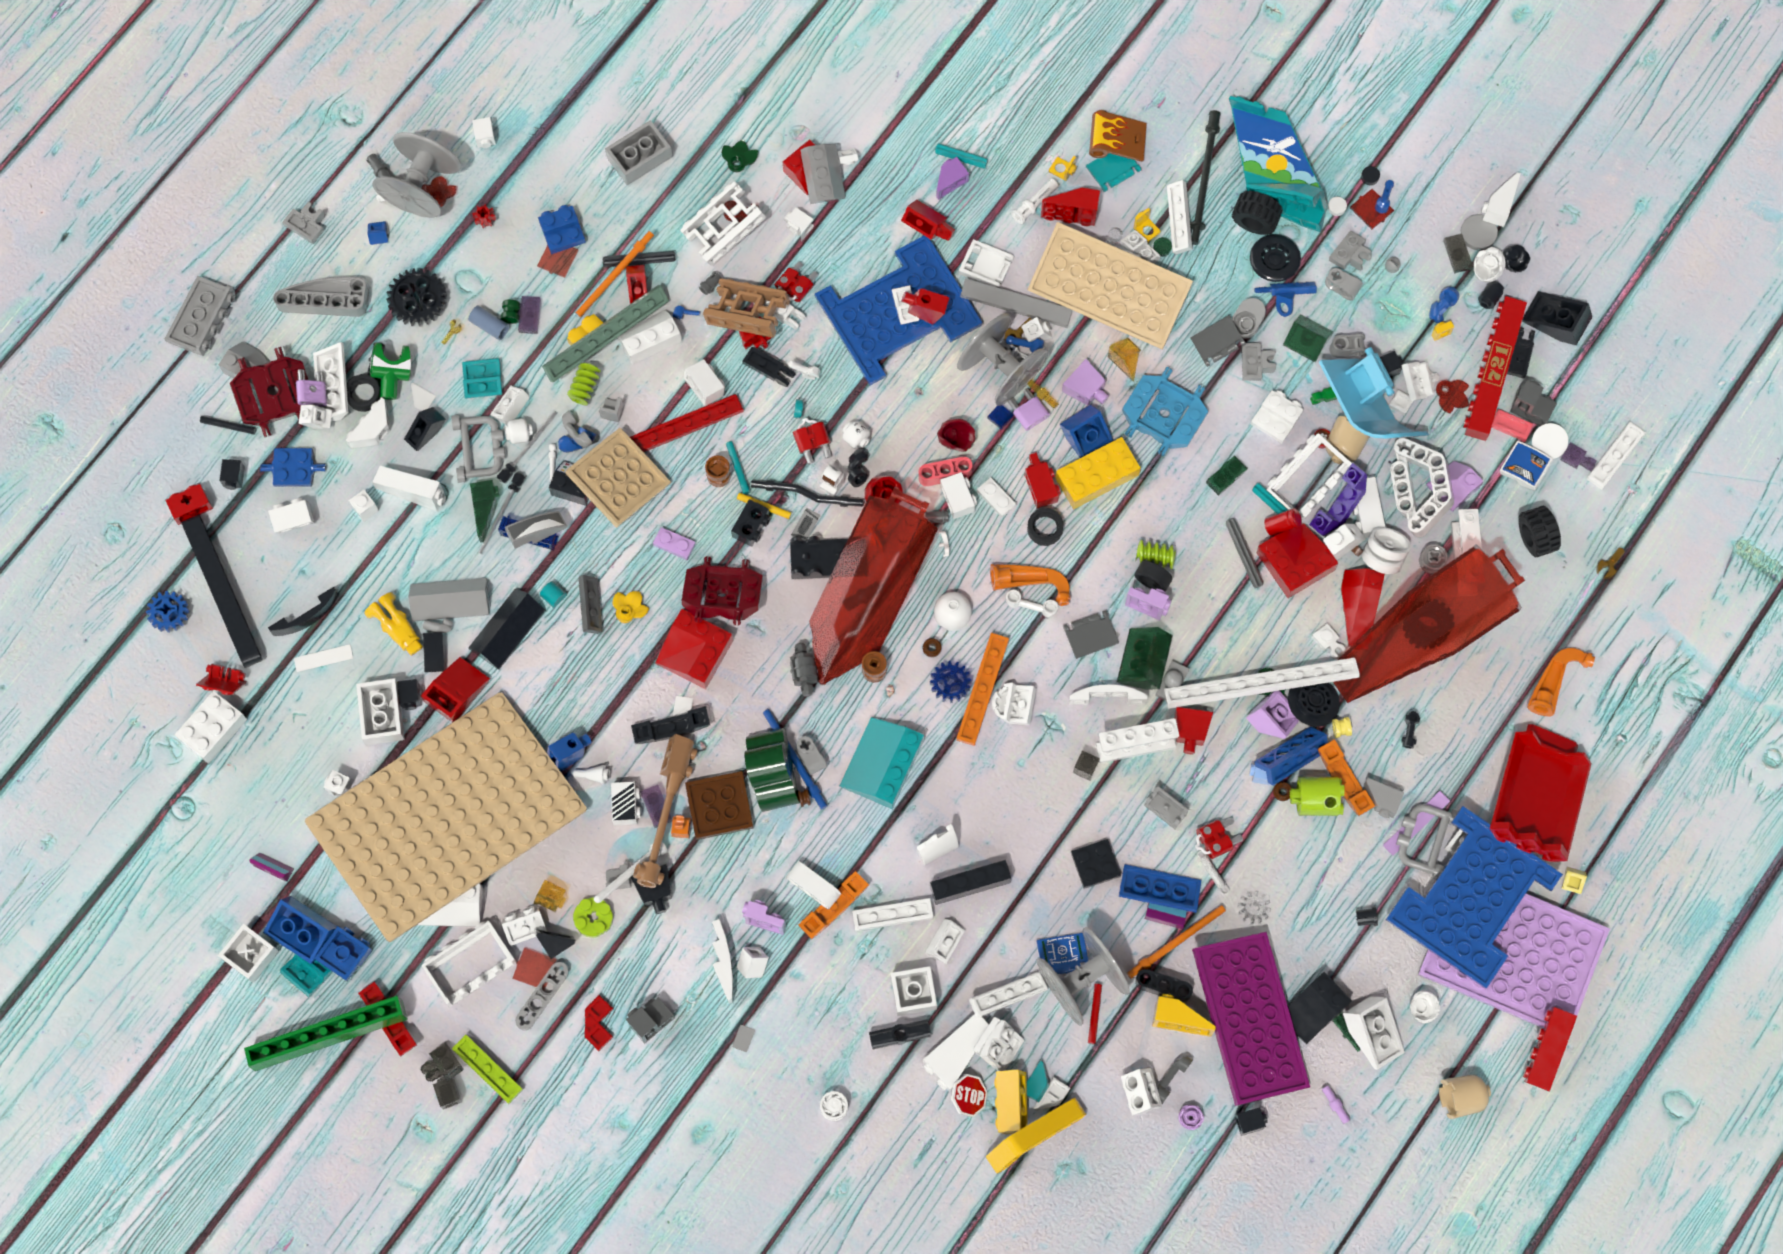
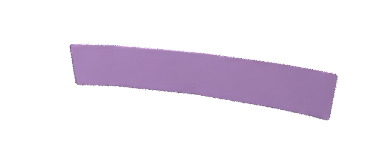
M1439 791L1426 805L1442 810L1450 800ZM1420 812L1417 816L1411 839L1435 816ZM1405 827L1400 828L1383 844L1392 855L1399 851L1400 846L1396 845L1399 834H1404Z

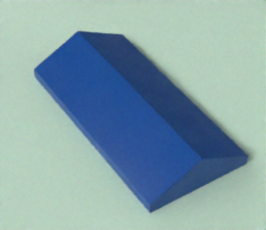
M1124 864L1119 897L1197 913L1202 880Z

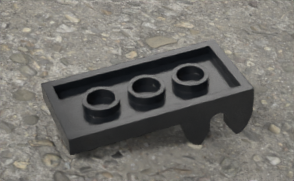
M796 536L790 539L792 579L868 576L866 538L820 540L817 536H811L809 540H801L800 537Z

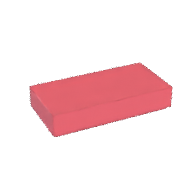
M1498 409L1491 428L1525 442L1533 423Z

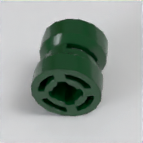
M512 299L504 300L502 302L504 312L501 313L500 319L508 324L518 323L520 317L518 311H520L521 303Z

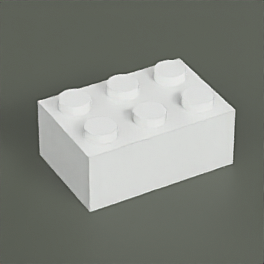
M396 679L356 684L361 734L365 745L405 740Z
M213 691L176 732L175 736L209 764L247 719L240 711Z

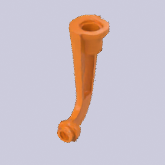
M990 565L993 591L1012 587L1052 584L1058 591L1055 599L1058 605L1066 606L1069 604L1071 599L1069 583L1064 575L1056 570L1022 565Z
M1566 648L1559 651L1552 658L1541 676L1527 705L1528 710L1541 716H1553L1566 665L1569 662L1577 661L1584 668H1592L1595 661V656H1592L1593 653H1584L1576 648Z

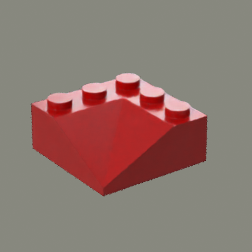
M1304 523L1300 527L1280 533L1260 544L1256 552L1288 599L1334 572L1338 566L1337 560L1328 547Z
M681 609L671 626L655 664L707 689L733 643V635L704 619L699 623V617L697 623L694 621V615Z

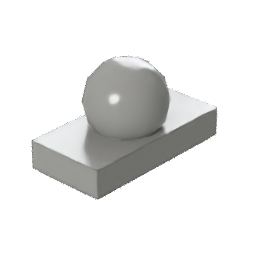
M1172 661L1155 696L1166 701L1164 689L1182 686L1189 668Z

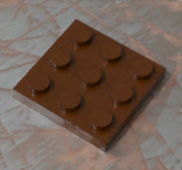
M742 771L685 782L696 840L754 829Z

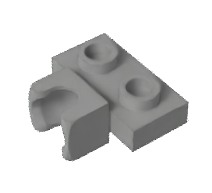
M308 202L301 210V213L293 208L282 223L285 227L313 244L324 231L323 227L319 224L325 218V214L321 209L313 213L312 204Z
M1350 231L1330 255L1329 261L1344 270L1350 263L1351 266L1361 271L1363 270L1362 259L1370 261L1372 252L1364 247L1366 239Z
M1261 343L1241 345L1242 380L1261 381L1262 373H1274L1276 364L1269 363L1268 361L1274 359L1276 352L1273 350H1262L1261 352Z

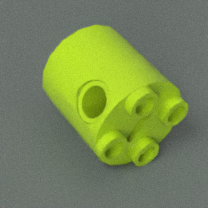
M1298 777L1296 788L1290 789V803L1296 804L1299 816L1343 815L1344 806L1341 803V796H1344L1345 789L1344 785H1342V779L1338 777Z

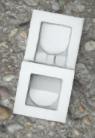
M910 286L892 289L901 325L919 321V318L908 313L909 304L901 302L905 291L912 293Z

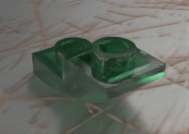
M1233 456L1222 465L1220 470L1207 479L1206 484L1219 496L1239 479L1248 468L1236 456Z

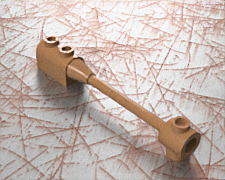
M678 734L672 736L668 741L660 775L667 777L666 798L648 862L638 863L633 873L637 883L644 887L655 888L664 879V874L660 873L661 867L656 864L673 798L685 777L691 775L693 767L689 766L690 759L694 760L697 754V749L693 748L694 742Z

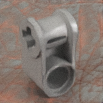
M1339 268L1331 269L1325 280V285L1328 289L1350 301L1355 299L1363 285L1360 279L1349 275Z
M1359 333L1337 335L1329 348L1331 355L1338 358L1362 357L1366 355L1364 347L1365 335ZM1336 344L1342 345L1343 348H1338Z
M806 736L798 739L797 752L808 774L811 776L826 768L827 764L813 740ZM802 744L809 745V749L802 748Z

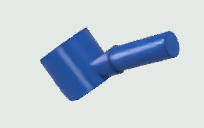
M676 306L673 317L682 319L683 314L699 316L700 311L687 310L682 306Z

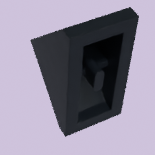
M534 929L535 936L550 959L574 945L576 941L573 936Z

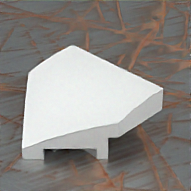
M1413 362L1402 365L1410 402L1426 399L1435 393L1433 387L1440 376L1429 370L1427 362Z

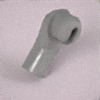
M444 619L443 624L425 620L423 629L432 632L448 633L452 630L453 622Z

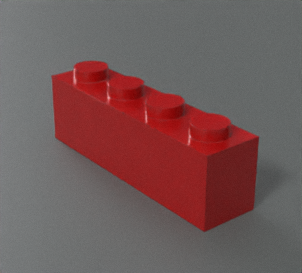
M1551 1007V1010L1547 1009L1544 1016V1021H1546L1544 1029L1540 1028L1537 1035L1539 1043L1537 1048L1533 1047L1530 1054L1532 1062L1530 1067L1526 1066L1523 1073L1524 1082L1550 1092L1577 1015L1556 1007Z

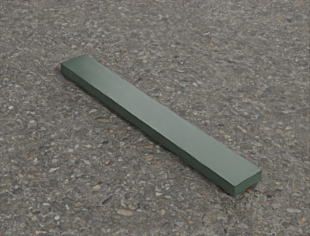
M657 285L544 364L542 368L550 382H555L669 302L662 286Z

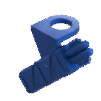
M1315 282L1270 284V287L1254 288L1255 293L1271 292L1272 296L1275 295L1278 313L1283 317H1287L1293 312L1295 294L1317 293V286ZM1281 303L1287 305L1288 312H1284L1281 309Z

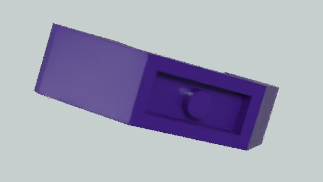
M1352 463L1343 475L1342 479L1348 484L1329 511L1326 512L1320 509L1309 524L1322 536L1343 525L1366 493L1367 473L1355 463Z

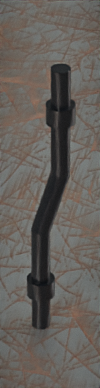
M775 480L751 481V488L766 489V491H793L817 503L837 504L840 507H863V499H854L842 495L841 497L822 496L798 484L778 483Z

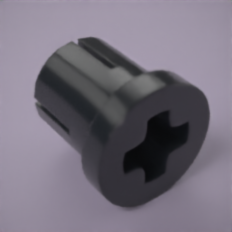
M1372 906L1371 909L1356 910L1358 926L1372 924L1378 926L1376 906Z

